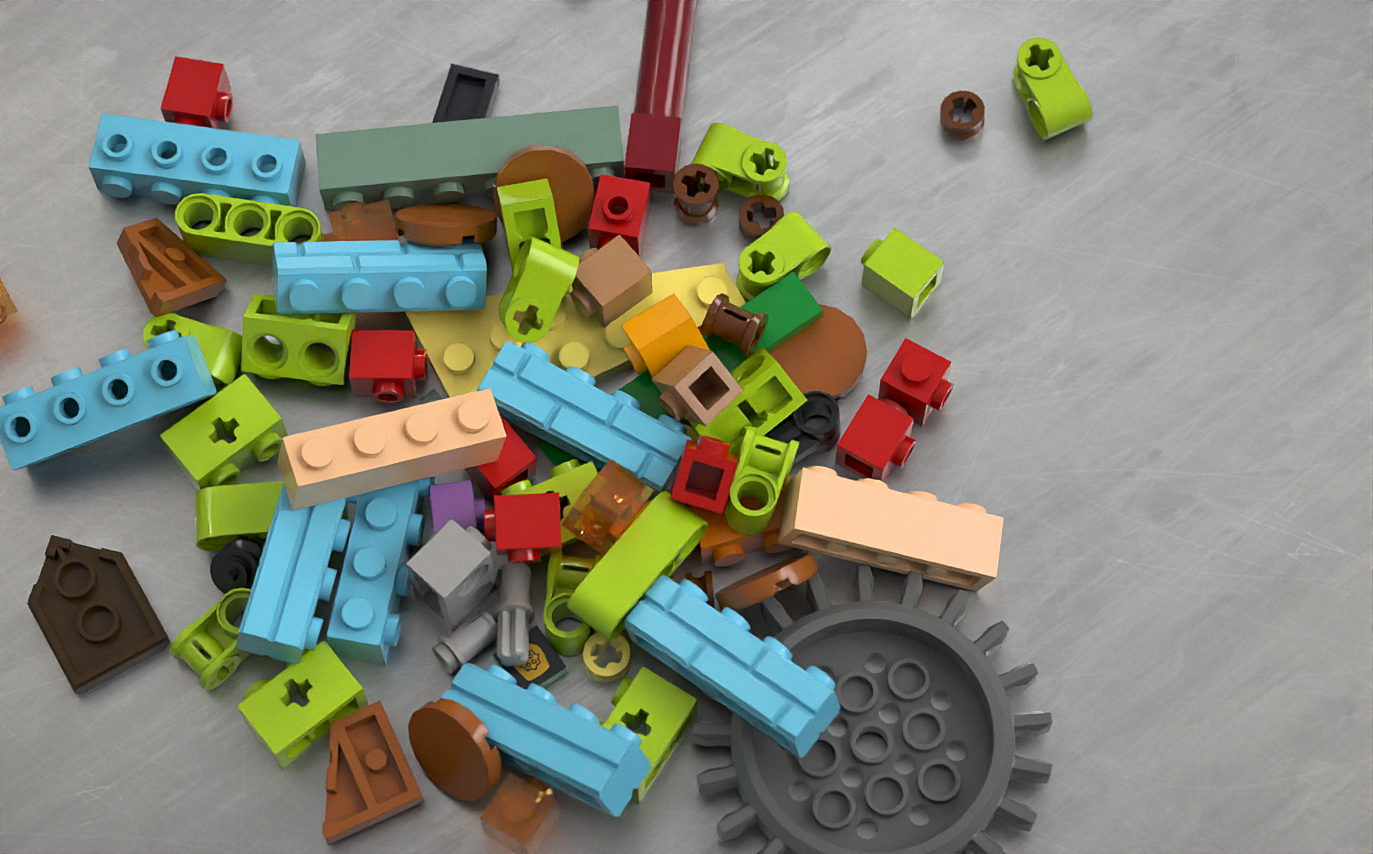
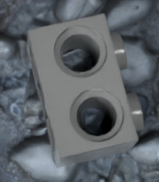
M453 519L406 563L415 598L452 632L498 588L494 572L496 564L489 552L492 549L491 544L473 526H469L464 530Z

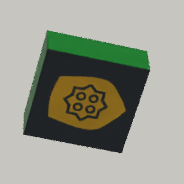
M537 625L529 630V658L525 664L513 665L511 667L505 666L501 663L497 652L492 654L498 667L512 675L517 681L515 685L527 690L531 683L545 688L568 673L566 665Z

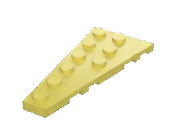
M724 263L652 273L653 293L604 328L593 315L587 318L578 310L570 296V292L573 291L571 285L569 294L563 297L546 335L540 340L531 343L549 354V363L564 371L569 366H575L591 375L596 381L595 384L633 367L623 351V348L629 345L630 341L621 325L673 293L692 316L697 327L702 325L708 308L718 294L723 293L729 296V302L738 307H741L746 302ZM503 294L487 296L485 298V308L482 310L404 311L405 318L411 329L414 330L421 348L427 351V360L447 398L476 392L489 368L493 366V362L505 342L510 341L521 347L523 342H519L511 337L499 319L498 307ZM529 305L525 312L516 310L514 316L520 325L524 318L532 320L535 314Z

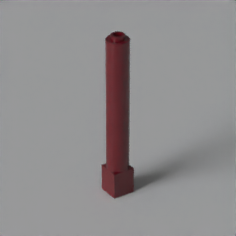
M697 0L647 1L634 111L631 113L624 170L625 179L648 182L651 185V192L674 194L673 181L679 168L682 122Z

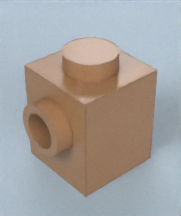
M618 235L599 250L592 248L579 257V266L572 283L573 291L570 292V296L575 306L585 317L589 318L593 315L605 328L612 321L653 293L652 271L627 242Z
M688 345L651 379L662 393L658 397L659 403L670 416L677 421L685 419L704 426L708 425L744 391L713 351Z

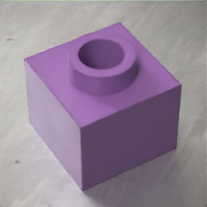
M472 480L429 485L434 535L451 519L456 521L464 530L469 526H473L477 530L485 529V497L475 498Z

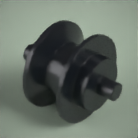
M235 539L227 543L211 561L210 575L215 586L224 594L237 588L252 589L263 549L255 542L247 539Z

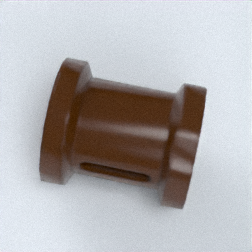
M697 163L686 165L674 177L673 190L675 198L673 205L678 219L686 225L696 227L709 223L717 215L719 207L716 198L719 189L718 178L714 171L706 165ZM701 177L704 178V184H701ZM688 207H691V213L687 211Z
M721 293L715 297L707 310L701 326V335L707 338L715 335L740 347V353L749 357L762 339L768 323V315L760 311L755 315L730 303L729 296Z

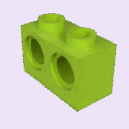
M547 178L497 187L512 274L517 257L530 236L562 249L553 195Z
M254 293L243 315L241 372L256 373L266 379L286 377L308 380L317 386L344 385L350 371L352 330H355L356 313L277 314L274 296ZM265 336H272L278 339L281 344L271 343ZM315 343L326 344L333 351L322 350Z
M761 347L730 372L744 391L708 425L704 426L695 422H689L699 435H706L731 444L729 452L739 455L748 426L757 428V434L764 436L808 400L779 363Z

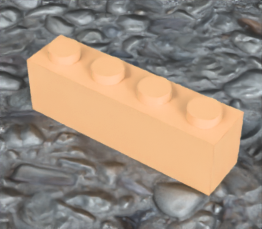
M489 388L283 437L278 457V466L292 510L294 511L497 461L506 439V433L491 389Z
M811 466L802 468L786 485L778 544L908 575L910 570L921 572L922 579L977 592L997 577L1004 518L987 514L984 507L976 504L963 503L955 506L937 501V497L931 493L923 491L903 493L887 489V485L879 480L859 479L854 481L838 477L837 472L833 469Z

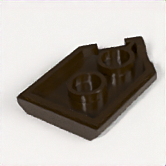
M51 535L44 554L46 558L37 583L33 585L27 605L75 694L93 689L163 651L171 641L122 552L106 548L97 549L73 543L70 539Z

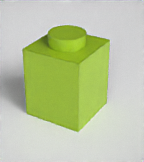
M894 227L884 241L879 238L875 239L863 254L861 264L864 265L862 286L911 319L941 283L944 261Z

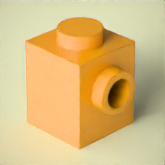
M674 293L621 325L630 341V344L623 348L627 358L638 375L647 370L652 379L688 345L709 350L692 316Z

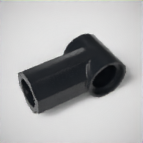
M810 391L803 394L808 401L764 435L787 444L791 440L800 442L793 465L813 452H824L831 449L838 442L841 435L840 412L836 400L830 394L822 391ZM813 415H823L830 420L825 427L820 429H812L804 424L805 420Z

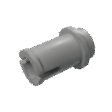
M481 609L477 615L448 637L443 634L437 638L439 644L433 647L432 651L444 669L452 674L457 669L460 670L464 663L468 662L497 639L498 624L487 611Z

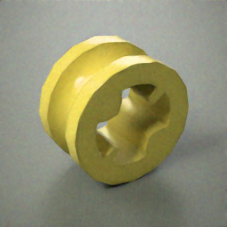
M598 632L590 636L583 649L586 672L593 680L603 684L616 683L623 679L631 666L630 646L626 639L619 635L614 640L609 641ZM609 646L616 648V658H622L618 664L609 662L606 668L599 667L598 656H593L596 651L605 653Z

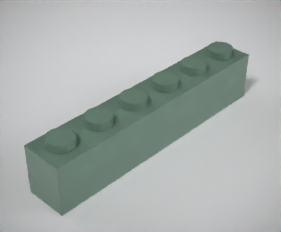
M618 106L316 134L319 190L325 210L334 209L341 213H351L361 210L363 206L384 204L391 208H403L410 206L414 201L435 199L440 203H454L462 200L465 196L486 195L487 197L494 198L493 189L500 167L512 154L531 145L554 148L558 146L570 150L584 162L593 178V188L597 189L600 174L625 178Z

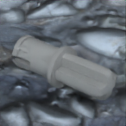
M506 563L501 566V569L497 570L498 603L492 610V617L498 624L497 656L501 659L503 665L511 667L513 665H523L529 658V624L533 622L535 612L534 608L530 605L531 569L524 564Z

